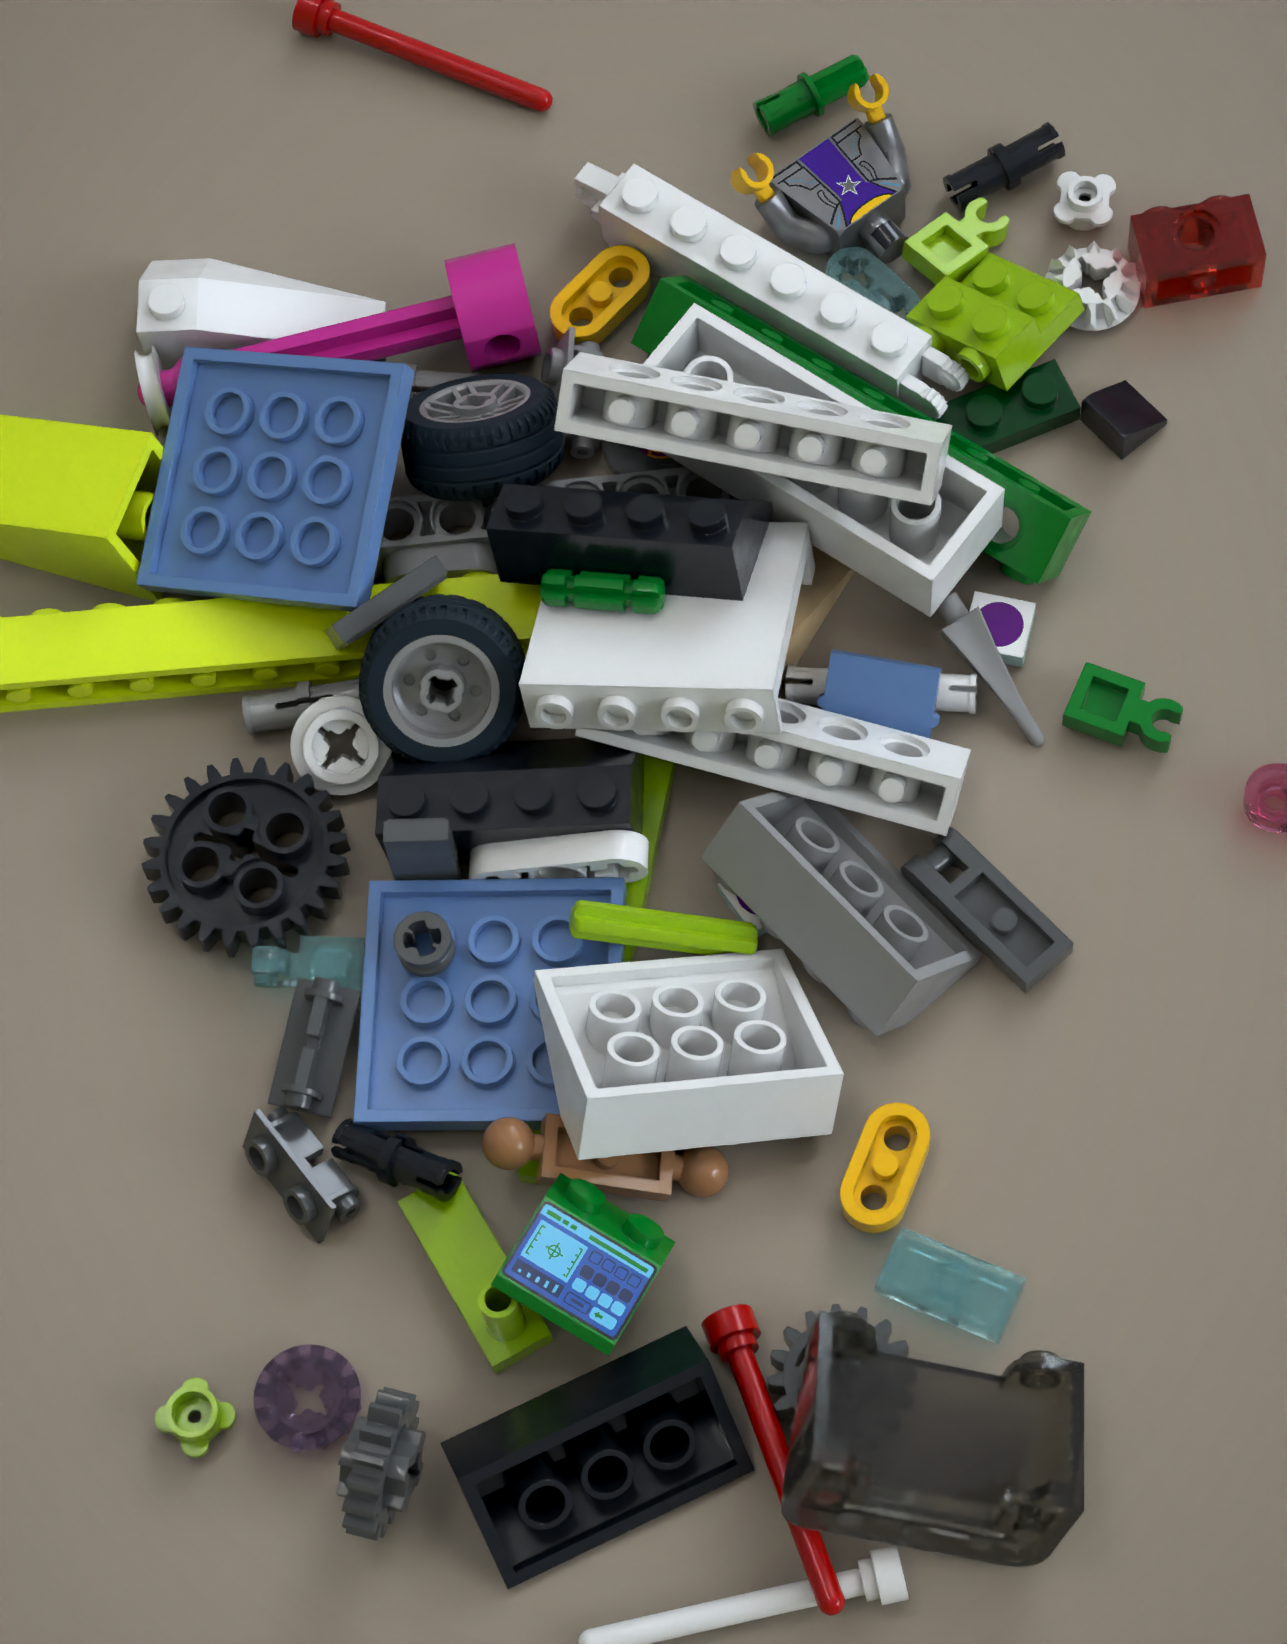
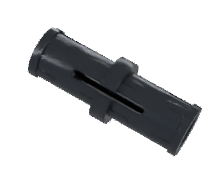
M1046 122L1040 128L1005 147L1001 143L987 149L988 156L952 175L948 174L943 177L946 192L951 190L957 191L970 184V187L949 197L953 205L961 212L966 209L971 201L981 197L984 198L1003 187L1006 190H1011L1021 184V177L1056 159L1063 158L1065 156V149L1062 141L1057 144L1051 143L1038 150L1039 146L1059 136L1055 128L1049 122Z
M349 1118L340 1123L333 1135L332 1143L346 1147L345 1149L339 1146L332 1147L331 1153L333 1157L376 1173L379 1181L392 1187H396L400 1183L417 1189L439 1201L447 1202L456 1194L461 1184V1177L449 1174V1172L457 1175L462 1173L461 1163L417 1147L415 1139L404 1134L396 1133L395 1137L386 1135L370 1127L354 1124L353 1119Z

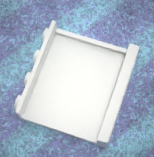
M769 522L743 601L665 595L664 607L656 614L634 613L632 607H626L625 612L575 608L573 602L568 603L567 607L547 606L541 601L519 681L530 728L781 734L783 726L777 699L801 585H812L815 572V561L808 523Z

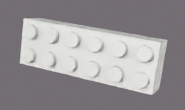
M693 303L643 363L644 365L871 409L696 303ZM664 453L737 499L772 502L773 513L771 520L774 522H807L813 546L929 617L934 614L1002 527L1005 489L948 454L942 486L932 505L929 506Z

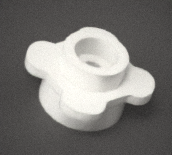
M1073 171L1065 172L1059 176L1057 188L1061 192L1060 202L1054 206V217L1058 222L1068 225L1075 230L1089 231L1097 227H1104L1112 221L1113 210L1109 207V199L1116 191V183L1111 176L1100 174L1094 178L1091 176H1079ZM1088 196L1090 201H1081L1079 198Z

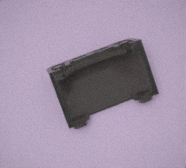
M820 1310L810 1326L782 1488L781 1514L784 1519L793 1525L806 1529L1001 1566L1027 1567L1046 1560L1084 1512V1363L1062 1359L1049 1351L1034 1350L1023 1354L1020 1359L1014 1360L1007 1366L1002 1375L999 1376L876 1351L878 1333L874 1326L865 1321L860 1315L849 1311L826 1312Z

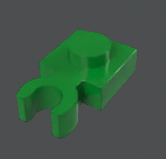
M1086 662L1063 713L1062 726L1122 747L1127 733L1131 732L1138 735L1140 741L1148 749L1159 753H1167L1170 748L1172 735L1155 729L1152 724L1158 720H1167L1179 725L1182 720L1183 707L1178 702L1167 698L1154 699L1150 702L1142 700L1145 692V682Z

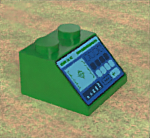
M560 1173L498 1271L491 1286L609 1356L676 1242L665 1236L662 1228L652 1219L637 1213L629 1214L607 1201L604 1193L592 1183L578 1178L570 1179Z

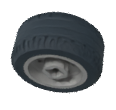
M498 373L455 379L431 387L416 395L408 403L400 444L405 472L409 482L413 487L433 498L450 501H475L499 497L503 484L536 485L545 480L563 460L565 450L563 432L554 431L558 407L554 392L550 387L535 378L519 374Z
M436 594L417 598L381 622L367 644L359 673V697L365 718L376 736L389 749L414 763H417V761L423 763L454 762L474 759L481 755L483 757L487 756L510 736L522 714L524 702L519 681L525 662V655L521 643L513 629L498 613L476 600L450 594ZM436 676L438 679H445L447 681L453 678L455 684L451 686L449 683L440 681L434 683L432 678Z

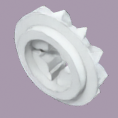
M1095 241L1087 248L1075 249L1069 245L1063 256L1057 260L1051 259L1045 278L1080 294L1085 310L1070 325V327L1079 330L1099 331L1120 324L1134 311L1140 296L1141 283H1139L1135 262L1129 263L1124 259L1118 247L1112 251L1099 248ZM1082 272H1085L1086 275L1089 274L1095 281L1104 278L1102 284L1103 300L1099 293H1094L1090 287L1079 289L1082 285Z
M349 694L322 697L301 712L291 735V756L300 776L302 777L307 773L310 774L315 789L319 791L327 790L332 795H351L372 786L378 780L379 774L391 756V749L376 736L367 722L360 699ZM355 723L359 725L355 730L356 735L353 738L352 745L358 751L357 755L364 760L361 762L355 756L351 758L349 755L342 753L336 760L332 758L327 766L323 764L328 756L327 752L330 748V742L325 738V733L319 728L322 727L328 732L331 730L340 735L347 728L351 729Z

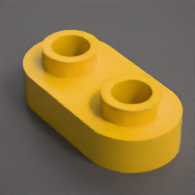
M625 245L606 248L557 294L550 306L552 330L558 341L561 340L569 327H574V345L583 341L601 343L647 297L651 288L649 262L645 255L639 250ZM618 280L631 282L622 288L613 286V283ZM580 319H586L591 322L585 326L572 325Z
M897 1102L885 1104L872 1112L865 1123L840 1188V1203L843 1215L853 1227L867 1233L885 1232L896 1226L905 1214L930 1149L929 1124L925 1116L915 1107ZM898 1134L906 1137L909 1145L903 1150L894 1151L886 1146L885 1141L888 1137ZM877 1193L885 1198L886 1203L880 1209L870 1210L864 1207L861 1201L866 1195Z

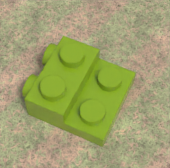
M989 252L961 282L944 276L906 315L909 323L932 335V347L949 356L951 360L961 364V367L966 369L965 371L969 374L968 377L976 382L984 380L1008 391L1085 309L1079 293Z

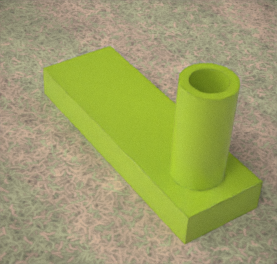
M449 1172V1174L459 1176L455 1173ZM462 1181L456 1194L447 1202L439 1201L419 1190L397 1201L400 1210L495 1374L553 1342L552 1334L541 1315L491 1286L507 1257Z

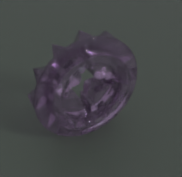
M320 1345L295 1346L275 1356L260 1373L254 1390L255 1414L261 1427L273 1442L289 1447L297 1453L302 1450L311 1449L326 1450L332 1442L342 1435H349L351 1425L357 1413L362 1410L360 1381L352 1365L338 1352ZM291 1382L297 1388L302 1387L307 1391H311L317 1385L322 1386L323 1384L324 1388L321 1390L319 1397L324 1404L327 1414L324 1416L320 1411L315 1413L307 1408L300 1415H294L293 1412L297 1409L298 1402L288 1384Z

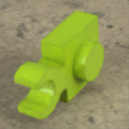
M983 197L977 198L967 205L964 218L959 222L945 212L904 241L902 258L935 285L944 276L959 282L986 257L989 247L997 246L1006 239L1010 218L1004 215L996 222H983L988 201Z

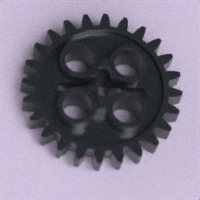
M263 757L258 758L252 772L244 773L239 759L233 758L230 766V775L223 777L212 764L208 765V783L201 786L192 778L186 777L184 782L189 795L185 799L171 794H167L164 797L172 815L170 817L152 815L151 817L155 831L160 836L149 837L143 840L147 854L153 857V859L142 863V869L147 880L154 881L147 887L153 903H162L159 907V912L164 922L170 924L178 921L176 928L181 939L184 941L199 932L198 940L205 952H209L219 939L223 940L229 958L235 957L241 942H249L255 957H261L264 940L272 938L282 951L286 950L287 939L285 932L293 929L299 935L305 938L309 937L310 933L305 921L309 915L322 920L329 918L322 898L341 899L343 896L339 882L333 878L350 874L347 859L340 856L351 850L347 834L340 833L345 827L340 810L330 811L333 803L327 790L314 794L315 785L310 774L307 773L293 783L294 776L290 764L286 762L278 768L274 775H270L265 758ZM239 812L245 814L242 820L235 825L228 827L218 825L222 817L229 813ZM299 833L302 835L301 839L293 846L285 848L275 846L277 840L285 834ZM199 837H206V838H209V839L213 840L214 843H213V842H208V841H202V840H201V841H196V840H197V838H199ZM257 852L259 857L252 855V853ZM235 857L240 858L241 861L236 862ZM213 866L218 868L215 875L208 880L200 882L191 880L194 873L202 867ZM279 871L287 873L298 872L295 877H288L282 875ZM271 887L276 889L273 896L264 902L255 903L248 901L251 894L259 888Z

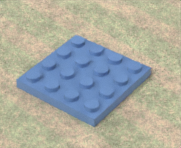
M185 347L136 584L148 591L349 612L367 602L371 597L415 371L405 363Z
M624 877L369 881L354 1124L364 1125L376 1131L486 1130L497 1119L514 1117L524 1121L531 1130H541V1120L546 1113L560 1115L533 982L534 971L624 962V944L578 939L569 933V915L576 901L587 900L626 906L627 887ZM428 911L438 914L447 922L455 941V956L451 965L444 972L432 977H419L409 973L402 966L394 947V933L398 924L405 917L415 912ZM423 933L415 937L418 945L413 946L410 944L409 947H416L420 956H426L434 952L432 943L440 944L441 941L435 942L431 939L429 933Z

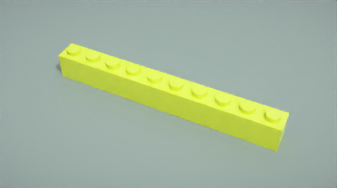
M476 571L464 574L462 577L446 578L421 596L427 597L436 594L458 595L476 600L487 608H491L513 629L521 643L526 658L541 602L540 585L500 582L498 574ZM393 583L373 585L370 599ZM163 598L150 605L125 607L117 603H104L95 606L92 610L63 612L58 609L46 608L36 610L31 615L0 616V713L296 687L297 682L309 680L313 685H322L358 679L367 644L378 626L341 650L334 647L324 631L349 614V611L229 598L186 601L180 598Z

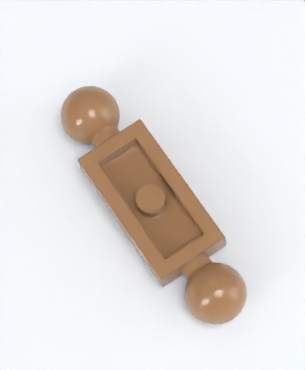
M546 1113L541 1120L540 1134H534L531 1128L518 1118L503 1117L495 1120L487 1127L482 1139L485 1157L493 1166L499 1169L515 1170L524 1166L529 1160L538 1161L536 1184L552 1186L559 1174L562 1173L570 1179L586 1180L605 1194L665 1202L671 1196L672 1180L678 1181L683 1190L688 1194L699 1198H706L720 1192L725 1186L729 1175L726 1158L719 1150L712 1146L687 1149L682 1155L674 1154V1151H662L578 1160L559 1114Z

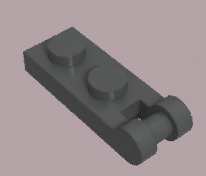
M949 827L947 836L939 834L934 838L935 847L923 857L919 855L912 857L901 867V873L1026 994L1073 952V942L956 829ZM951 866L959 868L963 873L951 883L941 876Z

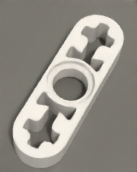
M605 830L483 844L473 848L470 852L469 879L624 877L625 883L635 882L645 878L648 874L649 841L644 835L634 831Z

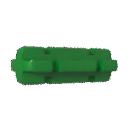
M550 569L542 575L540 584L541 601L547 606L567 607L568 603L573 602L575 608L625 612L626 607H632L634 613L656 614L663 609L666 597L664 580L660 577L639 576L638 579L632 581V577L627 574L581 571L580 575L574 576L572 570Z

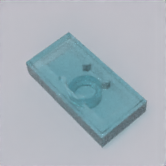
M901 1227L876 1281L875 1292L999 1345L1024 1289L1026 1278Z

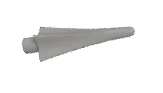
M956 592L949 595L937 609L948 625L941 630L942 633L940 635L994 693L1014 718L1030 743L1034 746L1042 745L1044 735L1014 685L979 606L969 612Z

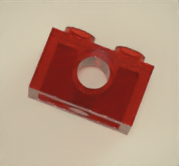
M1250 194L1233 197L1217 195L1209 197L1201 203L1174 208L1157 206L1144 211L1142 214L1130 216L1127 248L1131 262H1135L1138 282L1141 283L1140 297L1143 308L1262 287L1267 254ZM1199 244L1204 246V248L1194 249L1186 245Z

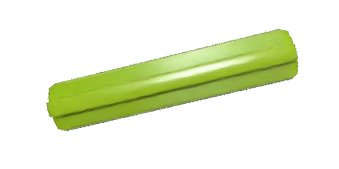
M587 900L576 901L569 915V933L578 939L701 955L726 953L751 955L756 952L758 944L757 926L745 921Z

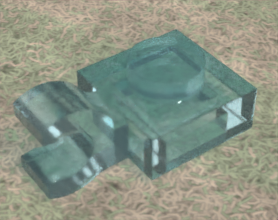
M300 936L299 954L272 946L253 947L251 973L255 974L254 984L257 987L263 988L296 987L298 977L314 980L315 977L327 978L339 982L341 987L361 991L358 1007H361L365 938Z

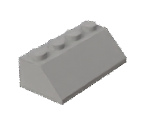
M774 791L740 801L700 857L716 873L719 883L730 893L739 896L759 917L762 927L773 937L782 940L803 962L806 972L816 981L825 984L846 1005L851 1018L860 1026L869 1029L875 1036L910 1023L976 966L983 957L833 805L781 791Z

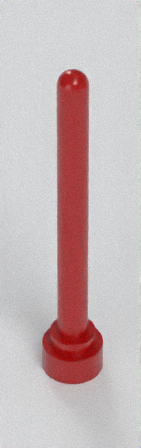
M297 0L292 16V27L296 31L314 38H318L322 34L330 36L334 32L538 112L547 111L552 105V95L544 88L341 10V4L334 0Z
M746 1304L722 1308L706 1317L701 1324L706 1341L712 1353L719 1354L722 1362L730 1364L818 1608L826 1615H837L845 1606V1598L754 1354L759 1349L757 1339L760 1337L761 1331L753 1309Z

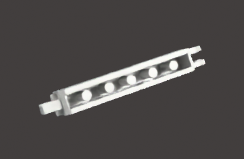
M587 162L574 178L576 198L592 208L590 210L591 216L601 224L602 236L610 247L625 245L639 250L647 258L650 272L660 278L681 275L690 277L935 420L937 418L940 419L947 410V401L934 388H930L926 383L922 382L923 377L926 376L939 385H944L946 389L949 388L956 392L961 391L968 383L970 378L968 377L969 374L965 371L966 369L962 368L961 364H958L955 360H951L949 356L932 347V335L633 163L626 173L622 172L619 176H616Z

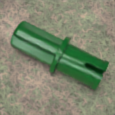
M852 54L811 76L802 72L797 75L796 82L774 94L753 102L756 117L769 137L812 114L819 117L825 113L824 106L846 96L852 84L857 83L859 88L865 86L869 80L867 69L859 56Z

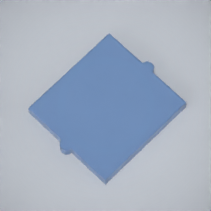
M832 649L825 693L819 696L817 704L822 710L931 739L932 728L936 727L940 721V716L935 712L942 668Z

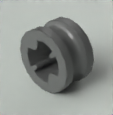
M428 911L415 912L405 917L398 924L394 933V947L402 966L409 973L419 977H432L444 972L451 965L455 956V941L447 922L442 917ZM423 933H429L431 939L435 942L441 941L440 944L433 942L434 952L426 956H420L416 947H409L410 944L417 946L418 943L415 937Z

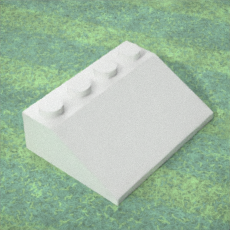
M783 949L760 950L751 955L726 953L534 971L533 982L560 1116L578 1160L832 1134L844 1073Z

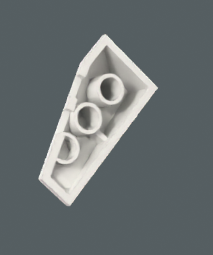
M211 258L151 261L139 279L136 333L144 356L149 355L152 352V346H154L160 358L162 368L165 369L172 368L180 357L183 358L185 347L232 350L386 312L387 306L384 301Z

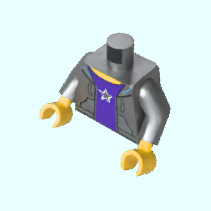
M873 74L869 77L871 86L876 94L873 103L867 102L862 98L857 83L852 84L848 90V103L856 111L865 113L868 119L867 122L863 124L856 117L775 174L773 164L767 156L761 153H753L747 157V162L756 172V182L752 181L741 167L732 172L731 184L733 188L741 194L755 195L757 200L754 206L782 244L815 254L824 253L835 262H847L866 247L884 264L891 263L902 255L904 241L909 237L898 225L906 217L905 197L911 188L906 150L891 113L885 114L882 105L888 99L889 87L886 80L879 74Z

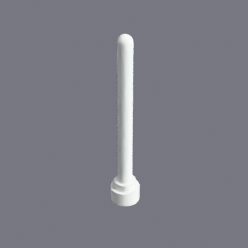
M897 1545L870 1550L871 1558L858 1560L859 1568L836 1573L845 1599L865 1595L867 1602L881 1599L882 1606L909 1600ZM806 1579L590 1628L580 1634L578 1644H651L818 1605L809 1580Z

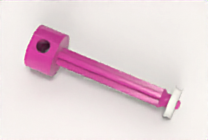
M515 243L444 260L451 296L232 349L237 351L373 361L463 338L472 373L542 356ZM152 346V352L147 356L139 355L136 350L134 353L140 382L137 387V394L140 402L146 406L154 432L159 437L160 429L169 426L182 357L179 358L171 369L163 370L156 348Z

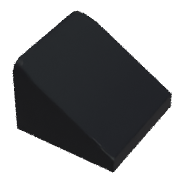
M1126 380L1091 393L1081 403L1080 420L1121 460L1167 424V419Z

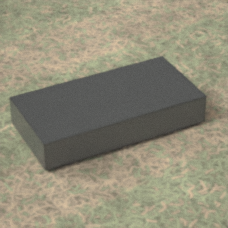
M435 555L332 624L324 632L334 647L342 650L378 626L396 611L440 584L447 578L445 575L448 572Z
M387 819V821L383 822V844L395 880H462V868L449 819Z

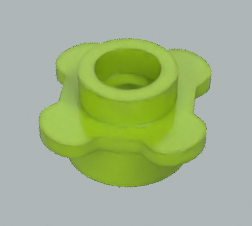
M199 1377L186 1380L182 1387L170 1396L166 1405L158 1408L155 1414V1424L159 1431L174 1435L181 1442L183 1453L191 1458L204 1456L209 1450V1442L221 1430L230 1429L236 1420L234 1407L229 1402H219L212 1392L209 1391L207 1381ZM193 1412L201 1413V1420L197 1423H192L189 1420Z

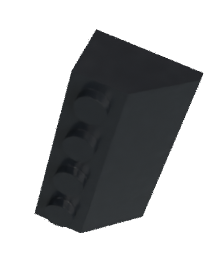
M503 484L486 530L500 582L540 585L542 575L550 569L572 570L574 576L580 575L581 571L627 574L632 577V581L638 579L639 576L660 577L665 582V595L743 601L773 513L772 502L544 485Z
M586 738L506 741L487 756L483 757L481 755L474 759L442 763H423L419 761L414 763L392 751L391 756L378 776L375 835L387 857L383 844V822L387 821V819L446 818L449 819L460 863H469L471 850L479 845L605 830H629L642 834L645 754Z
M687 1326L440 1443L507 1589L755 1470L711 1364Z

